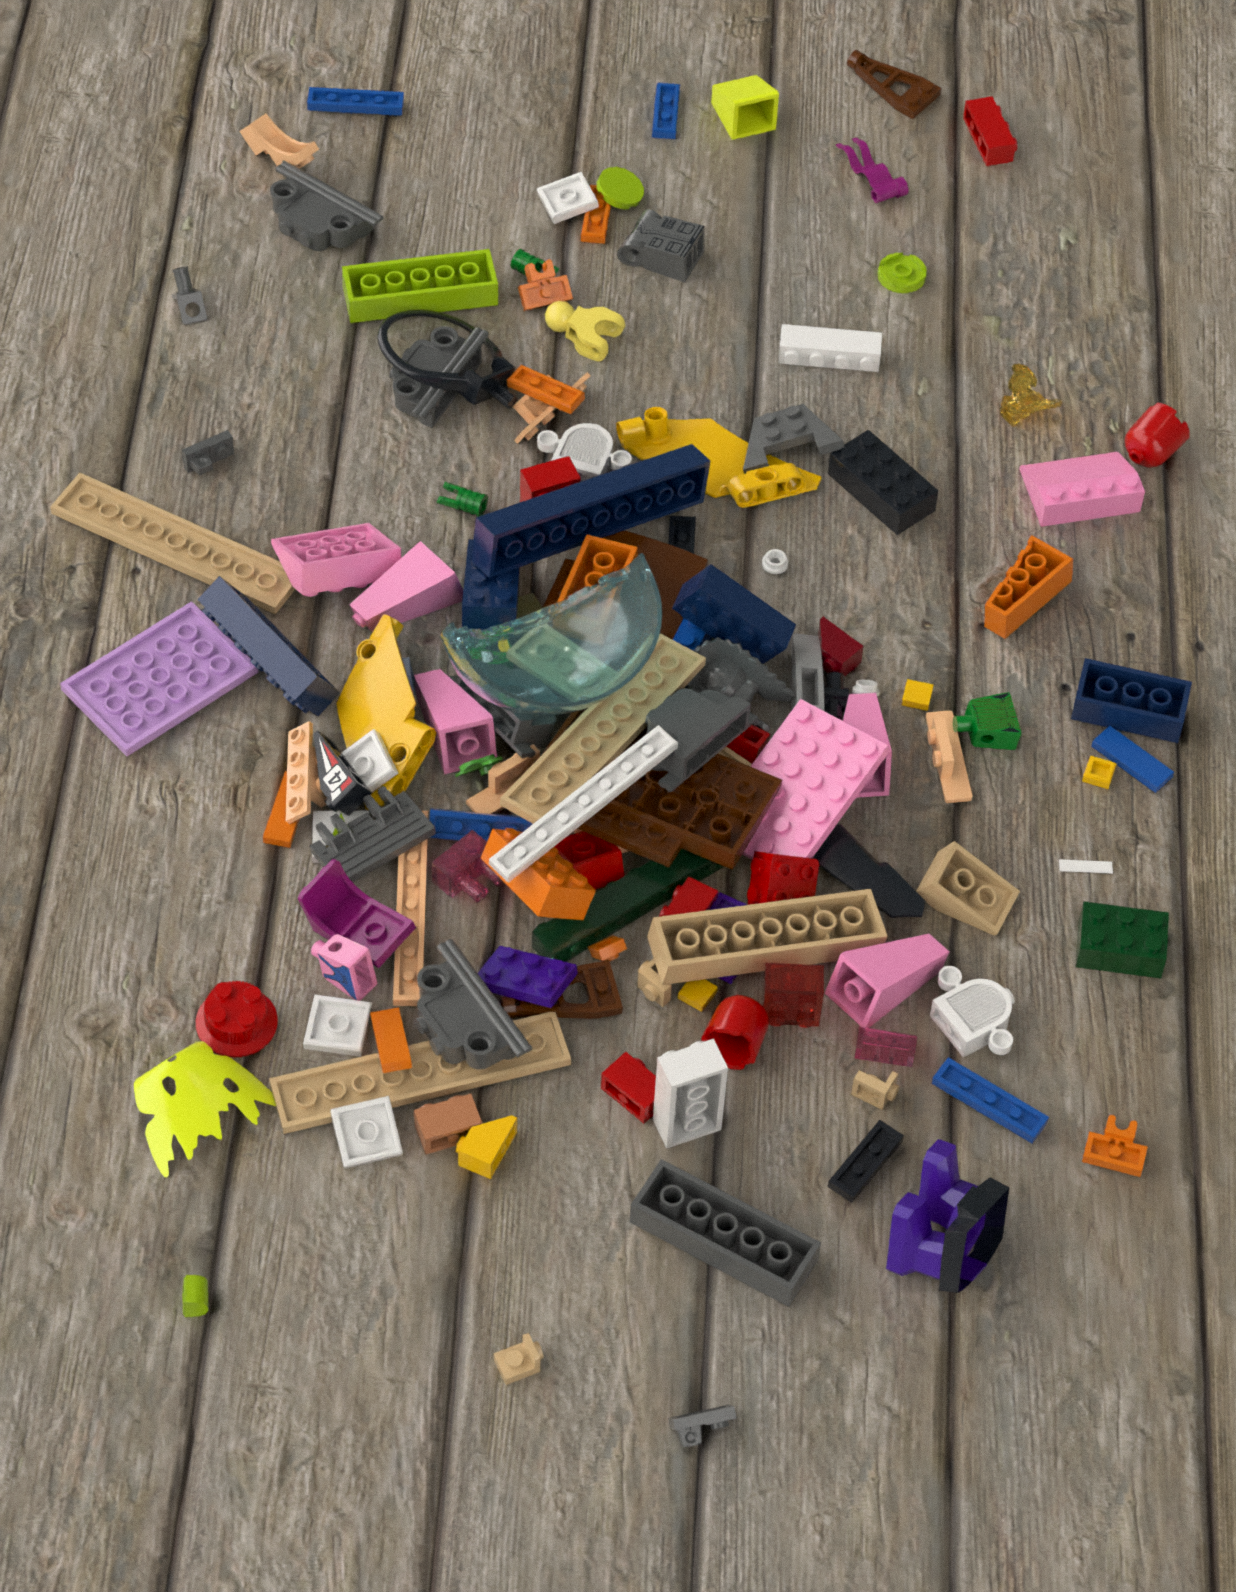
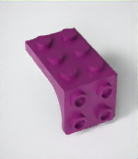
M332 859L298 895V901L314 932L328 940L334 935L339 934L367 947L370 951L372 963L377 968H380L416 929L411 919L362 892L348 878L341 863L336 859Z

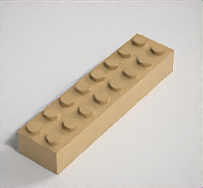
M871 889L654 917L647 935L662 985L838 961L840 954L845 951L882 944L886 942L888 937Z

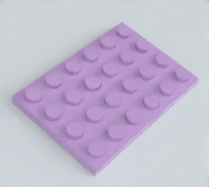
M191 601L61 682L60 686L61 690L126 756H129L257 674L258 669L250 662L251 659L243 654L234 645V642L218 629V626Z

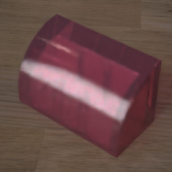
M859 1026L854 1058L913 1067L917 1035Z

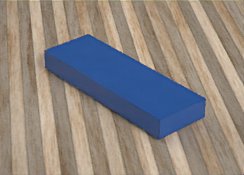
M657 83L652 138L676 139L680 84Z
M1111 726L1107 727L1092 742L1091 747L1112 762L1117 763V766L1155 793L1173 778L1174 771Z

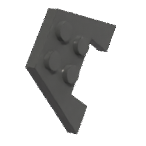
M804 404L790 406L786 409L766 413L754 418L743 472L746 474L747 471L769 466L766 458L768 454L815 441L821 455L845 448L844 443L834 431Z

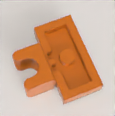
M547 259L542 264L543 273L537 272L533 263L525 266L528 284L518 287L524 311L549 306L557 301L567 302L573 299L567 275L555 277L556 274L551 259Z
M1110 1115L1107 1119L1104 1135L1089 1131L1082 1162L1141 1177L1148 1146L1133 1143L1138 1125L1135 1120L1130 1122L1127 1129L1121 1130L1115 1125L1116 1117Z

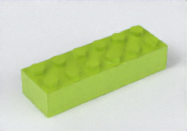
M490 249L342 266L343 291L350 323L386 319L395 313L407 310L446 312L498 305V281Z

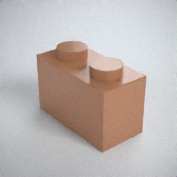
M471 1094L464 1096L456 1095L447 1101L425 1104L419 1109L414 1110V1124L425 1155L457 1146L459 1139L462 1136L466 1137L471 1127L482 1124Z

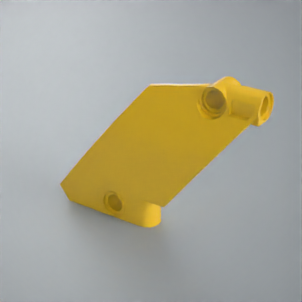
M651 407L645 411L644 420L641 417H635L616 423L617 435L621 446L642 461L693 444L711 461L705 494L714 498L730 494L736 504L742 508L817 490L822 480V476L805 471L793 463H787L770 454L766 455L769 466L747 471L744 474L743 467L749 443L734 435L711 418L668 419L667 411L664 408Z
M383 614L370 638L358 645L356 650L358 660L336 704L346 748H349L373 729L379 732L398 771L397 775L379 788L384 786L393 796H396L408 788L435 741L436 730L414 719V707L417 703L396 640L404 626L398 620ZM378 789L372 792L371 797L380 807H383L385 803L379 797Z

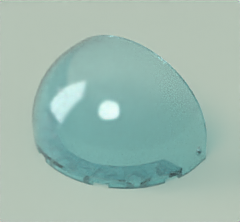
M639 554L624 569L599 578V585L584 587L568 596L569 599L547 606L513 621L492 626L482 631L480 629L468 630L467 626L457 629L454 622L449 623L440 634V638L453 668L466 685L484 700L515 713L534 716L562 715L602 702L619 691L641 671L654 651L659 638L662 624L661 597L644 554Z

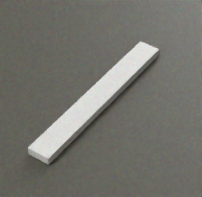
M658 725L489 859V865L509 883L676 750L678 742Z

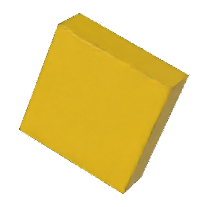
M907 679L901 706L928 711L934 684Z
M1090 755L1082 782L1109 789L1117 763Z
M705 979L688 981L678 992V999L703 1012L718 992V986Z

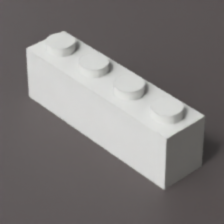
M782 324L778 363L879 372L882 333Z

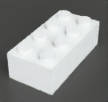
M714 1039L705 1042L697 1041L687 1048L678 1051L671 1050L657 1057L653 1121L666 1149L720 1131L722 1128L728 1067Z

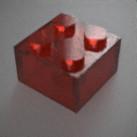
M765 963L761 1005L766 1009L769 1024L772 1026L797 1025L803 1028L819 1027L824 997V966Z

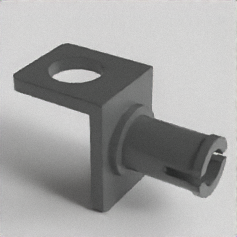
M188 266L173 269L178 291L172 294V298L178 302L182 323L190 324L206 320L207 314L202 293L200 290L192 287ZM191 302L199 306V313L195 317H190L185 312L187 304Z

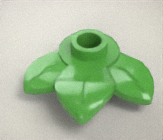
M494 754L480 759L468 761L459 766L460 772L456 773L455 777L469 774L476 770L480 771L481 776L486 775L496 763L502 762L503 758L495 757Z

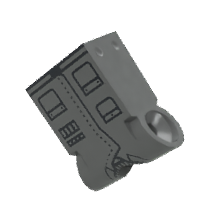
M646 209L635 223L634 230L626 237L618 249V259L627 266L638 267L642 265L644 269L685 283L705 252V226L665 215L661 217L657 212Z

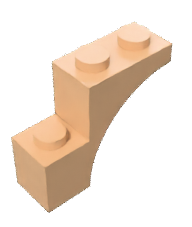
M267 113L239 131L255 155L264 151L266 155H270L276 166L285 160L297 168H301L315 159L312 154L319 150L314 141L303 143L286 135L276 126Z

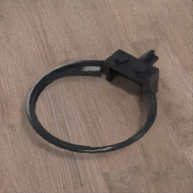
M430 310L398 312L386 318L380 325L377 340L382 354L396 369L406 376L431 387L457 391L473 405L493 397L508 409H511L513 404L517 402L516 396L508 390L509 387L507 386V379L514 373L516 367L503 358L501 350L488 337L484 344L492 354V374L481 377L472 369H469L464 376L459 377V373L422 370L408 364L394 352L387 336L388 329L393 323L412 316L442 319L456 324L471 333L475 329L472 325L456 317Z

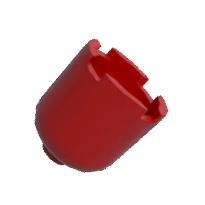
M1158 402L1154 406H1150L1125 435L1124 445L1130 459L1134 463L1147 468L1159 467L1189 439V427L1186 421L1181 423L1175 416L1177 413L1175 409L1167 404Z
M745 995L727 997L717 1006L702 1035L701 1041L705 1042L714 1039L728 1069L743 1070L747 1064L755 1063L763 1044L769 1024L766 1009L761 1003Z

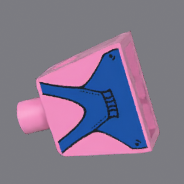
M339 934L334 935L326 943L318 940L312 946L311 954L319 959L323 977L352 999L361 1001L378 984L370 951L367 947Z

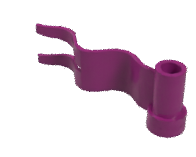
M857 137L852 138V141L861 150L864 167L859 162L852 147L841 143L836 144L837 148L843 149L847 154L852 170L856 174L863 173L867 177L872 187L871 197L875 203L893 197L900 198L908 195L909 189L906 180L903 177L893 179L885 164L874 163L865 141Z

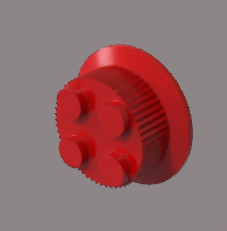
M237 980L218 983L211 990V993L207 995L196 1015V1031L200 1041H204L212 1048L214 1053L233 1058L249 1056L263 1049L274 1037L278 1026L277 1011L271 1000L261 993L258 987L251 985V983Z

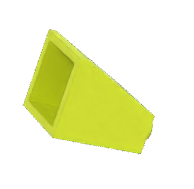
M754 75L712 85L711 103L732 140L776 130L779 93L759 76Z

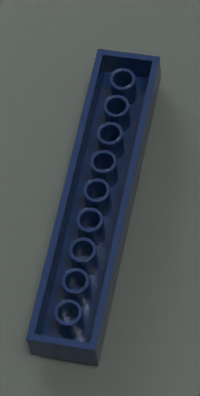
M693 444L476 517L471 560L491 578L581 546L587 534L604 538L703 503L711 461Z

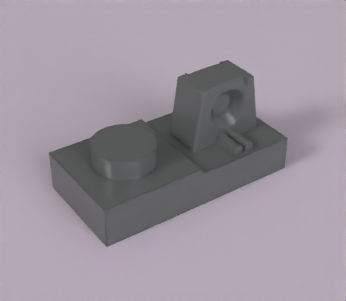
M226 430L182 449L185 470L188 473L195 471L198 475L213 470L212 463L234 454L233 436Z
M728 1404L670 1417L668 1421L670 1429L677 1432L681 1446L690 1447L702 1443V1424L710 1425L711 1429H718L729 1426L728 1420L736 1419L737 1417L735 1407Z

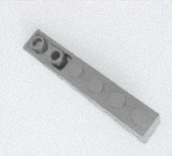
M792 634L791 689L796 694L791 700V711L800 699L824 711L823 666L819 636Z

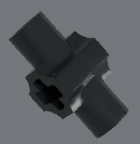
M831 672L827 675L826 686H824V710L828 714L842 720V712H845L848 701L849 688H844L845 677L842 673Z

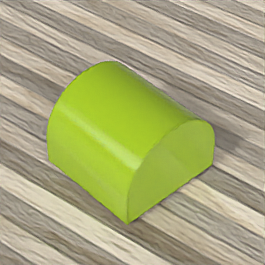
M185 1275L182 1288L184 1317L202 1316L209 1310L208 1280L203 1276Z

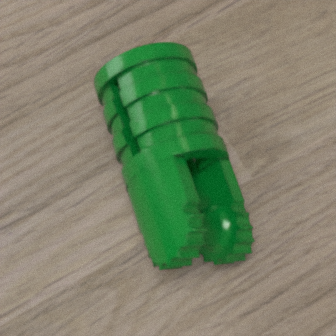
M518 249L511 260L510 267L526 276L525 266L527 264L533 263L536 271L540 273L541 269H543L542 264L546 261L525 252L523 249ZM553 265L555 274H557L559 268Z
M444 482L443 488L448 492L457 494V497L454 500L445 496H439L437 499L438 504L459 511L463 510V512H469L478 517L484 515L488 505L487 494H480L465 487Z

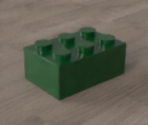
M1083 901L1078 922L1075 967L1161 979L1167 960L1169 912Z

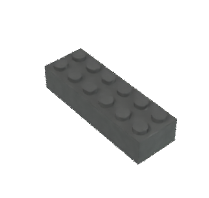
M662 1159L631 1203L630 1223L790 1307L819 1260L821 1242Z

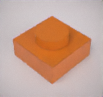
M612 935L588 946L591 957L601 961H612L618 958L619 953L626 950L627 947L623 938Z

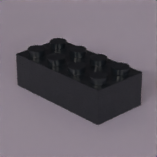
M869 429L844 444L845 448L830 453L828 475L896 535H899L935 512L939 490Z

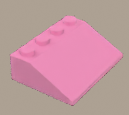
M1119 452L1022 465L1019 468L1041 527L1138 513L1141 511L1145 490L1137 471Z
M370 523L271 539V544L292 586L302 595L308 597L316 596L318 592H340L343 588L366 587L368 584L374 583L401 559V548Z

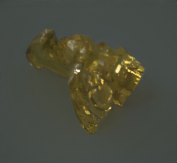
M1014 364L1012 366L1014 373L1010 378L1008 386L1012 394L1002 398L1000 415L1012 427L1017 426L1020 419H1026L1037 411L1061 407V399H1045L1039 392L1031 390L1030 386H1037V378L1027 366L1023 364Z

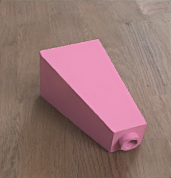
M420 541L349 605L354 612L353 620L361 628L366 626L373 633L383 614L403 623L462 602L463 588L456 573Z
M441 669L414 675L416 697L426 725L436 730V738L433 745L444 774L460 771V765L474 759H480L491 754L497 757L493 717L484 707Z
M849 694L843 721L887 744L891 750L877 694ZM892 750L856 798L889 796Z
M930 934L845 951L840 954L825 994L866 1030L936 976L943 968L950 951Z

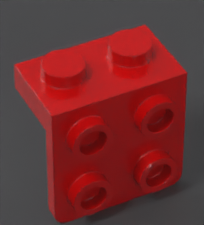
M754 851L751 862L750 887L747 891V905L815 896L819 861L813 858Z

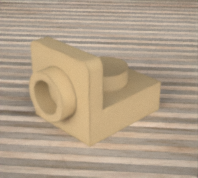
M859 1070L853 1080L851 1095L883 1110L888 1100L893 1102L900 1088L896 1084L898 1073L892 1071L885 1083L875 1075L866 1074Z
M529 1333L522 1335V1343L494 1353V1361L505 1385L539 1373L540 1360L544 1358L539 1342H533Z

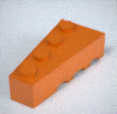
M1031 535L1026 548L1020 551L1017 561L1013 567L1010 566L1003 582L998 584L985 603L984 627L1006 639L1072 582L1073 558Z

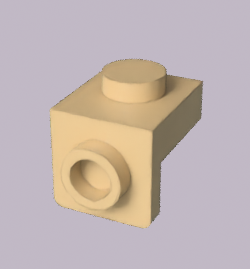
M654 958L651 961H645L638 970L637 987L643 991L647 999L652 1002L655 1001L661 1007H664L671 1001L672 984L662 985Z

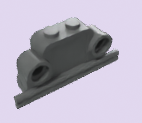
M285 160L276 167V172L287 177L285 180L274 182L270 187L273 210L278 214L279 229L284 235L295 239L305 247H309L314 251H324L330 245L337 248H346L358 238L367 236L373 230V227L384 219V216Z
M438 327L431 332L430 341L424 339L415 341L410 348L404 351L402 359L422 370L459 373V377L464 376L469 369L475 372L482 363V344L489 336V332L476 327L470 336L465 339L458 336L457 331L451 327ZM394 366L391 368L389 377L393 381L396 408L419 418L421 424L433 428L459 393L425 385L406 376Z
M476 661L462 662L459 676H449L492 715L494 730L521 758H532L535 756V751L530 747L533 744L537 748L548 747L556 722L554 714L558 709V699L539 680L523 670L509 671L501 666H485Z
M684 688L678 690L672 696H668L657 708L650 710L645 719V723L648 725L647 734L659 725L678 742V748L652 768V770L656 771L666 770L669 772L659 780V785L672 792L758 720V716L750 712L751 703L739 697L729 698L715 690H704L697 693L694 690Z
M448 939L445 943H440L437 946V950L446 962L440 965H427L419 971L417 983L420 999L417 1002L418 1017L414 1019L418 1031L422 1035L426 1034L429 1038L433 1052L437 1056L441 1055L447 1063L458 1064L465 1060L471 1068L482 1070L503 1059L518 1058L531 1051L532 1046L452 939Z

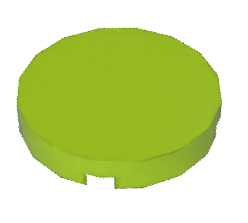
M608 167L602 171L596 182L598 193L601 192L604 196L603 199L615 208L625 210L630 209L632 206L636 207L644 195V187L640 179L634 173L624 168Z
M897 252L889 254L881 260L878 267V280L882 286L890 291L911 293L924 285L927 269L924 262L917 256L912 254L906 256L903 253Z

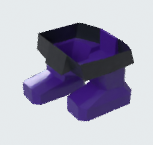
M938 1139L927 1150L923 1159L919 1196L908 1192L896 1204L892 1213L886 1269L900 1276L917 1272L939 1280V1291L958 1293L964 1290L987 1266L1003 1239L1010 1187L991 1177L979 1186L961 1180L956 1145ZM931 1222L942 1225L947 1230L945 1233L932 1230Z

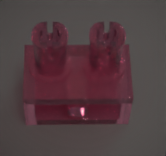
M473 830L432 862V882L451 898L460 891H464L476 903H479L481 898L484 899L487 896L488 888L483 886L476 878L484 874L496 886H500L502 880L481 859L487 841Z

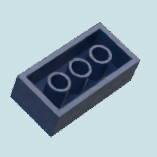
M468 539L462 600V631H504L505 633H516L521 567L489 578L471 560L473 539Z
M712 564L682 585L672 607L684 619L695 624L707 635L715 639L717 637L723 640L729 639L733 644L740 643L742 649L749 650L751 656L758 658L761 664L766 663L786 650L796 627L794 622Z
M1085 658L1071 719L1103 727L1111 726L1116 730L1178 743L1192 682Z

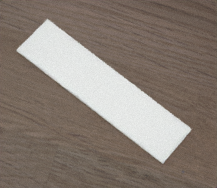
M1059 859L1060 871L1113 874L1112 862Z

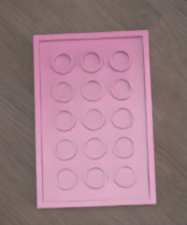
M800 699L751 765V767L782 779V785L743 855L753 860L754 851L813 858L891 751L889 746Z

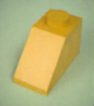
M510 1115L471 1127L467 1136H462L456 1146L458 1166L491 1179L517 1134V1117Z

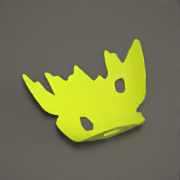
M204 1041L195 1042L138 1077L134 1082L135 1100L139 1111L155 1115L147 1124L145 1135L153 1159L165 1178L169 1176L168 1161L174 1160L172 1150L173 1134L182 1146L187 1159L191 1160L193 1149L198 1144V1135L205 1137L213 1135L219 1140L222 1139L219 1111H228V1103L235 1104L255 1125L258 1124L257 1118L260 1116L254 1100L276 1107L272 1092L262 1082L232 1058L215 1055L212 1048ZM174 1056L177 1057V1058H176L174 1061H172V1062H169V1061H168L169 1059L173 1058ZM167 1076L175 1080L176 1092L173 1096H170L164 1089L162 1080ZM230 1078L237 1084L239 1091L229 1092L223 1085L224 1079Z

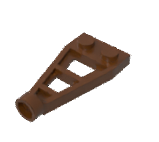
M854 50L847 60V66L855 70L854 72L894 109L911 119H914L941 95L942 88L929 80L868 58L858 50ZM880 72L889 77L881 83L872 75ZM896 81L911 86L902 96L897 95L890 89Z
M609 960L577 966L578 974L568 986L575 983L584 984L589 999L586 1003H568L564 1000L562 994L558 998L557 1004L549 1008L506 996L500 997V1004L510 1018L530 1017L547 1012H555L557 1018L597 1019L620 1015L623 1012V1006Z

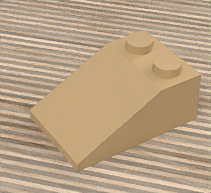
M955 841L937 852L916 890L926 903L936 911L994 936L998 934L1020 893L1017 888Z

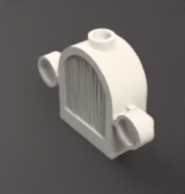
M583 423L572 426L565 431L561 439H558V435L550 430L540 432L537 437L539 450L554 454L551 461L570 456L581 477V482L608 473L609 469L617 470L631 465L632 457L627 451L618 450L612 453L613 440L606 429L597 424Z
M954 966L943 967L938 975V985L941 989L948 992L933 999L930 1017L963 1058L986 1045L997 1055L1009 1053L1013 1044V1036L1006 1029L1009 1023L1012 1004L1015 1002L1011 991L988 979H973L961 984L962 974L958 968Z

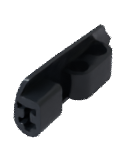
M837 824L813 856V859L819 861V867L853 891L871 889L877 908L891 918H922L926 901L891 865L886 862L879 863L841 824Z

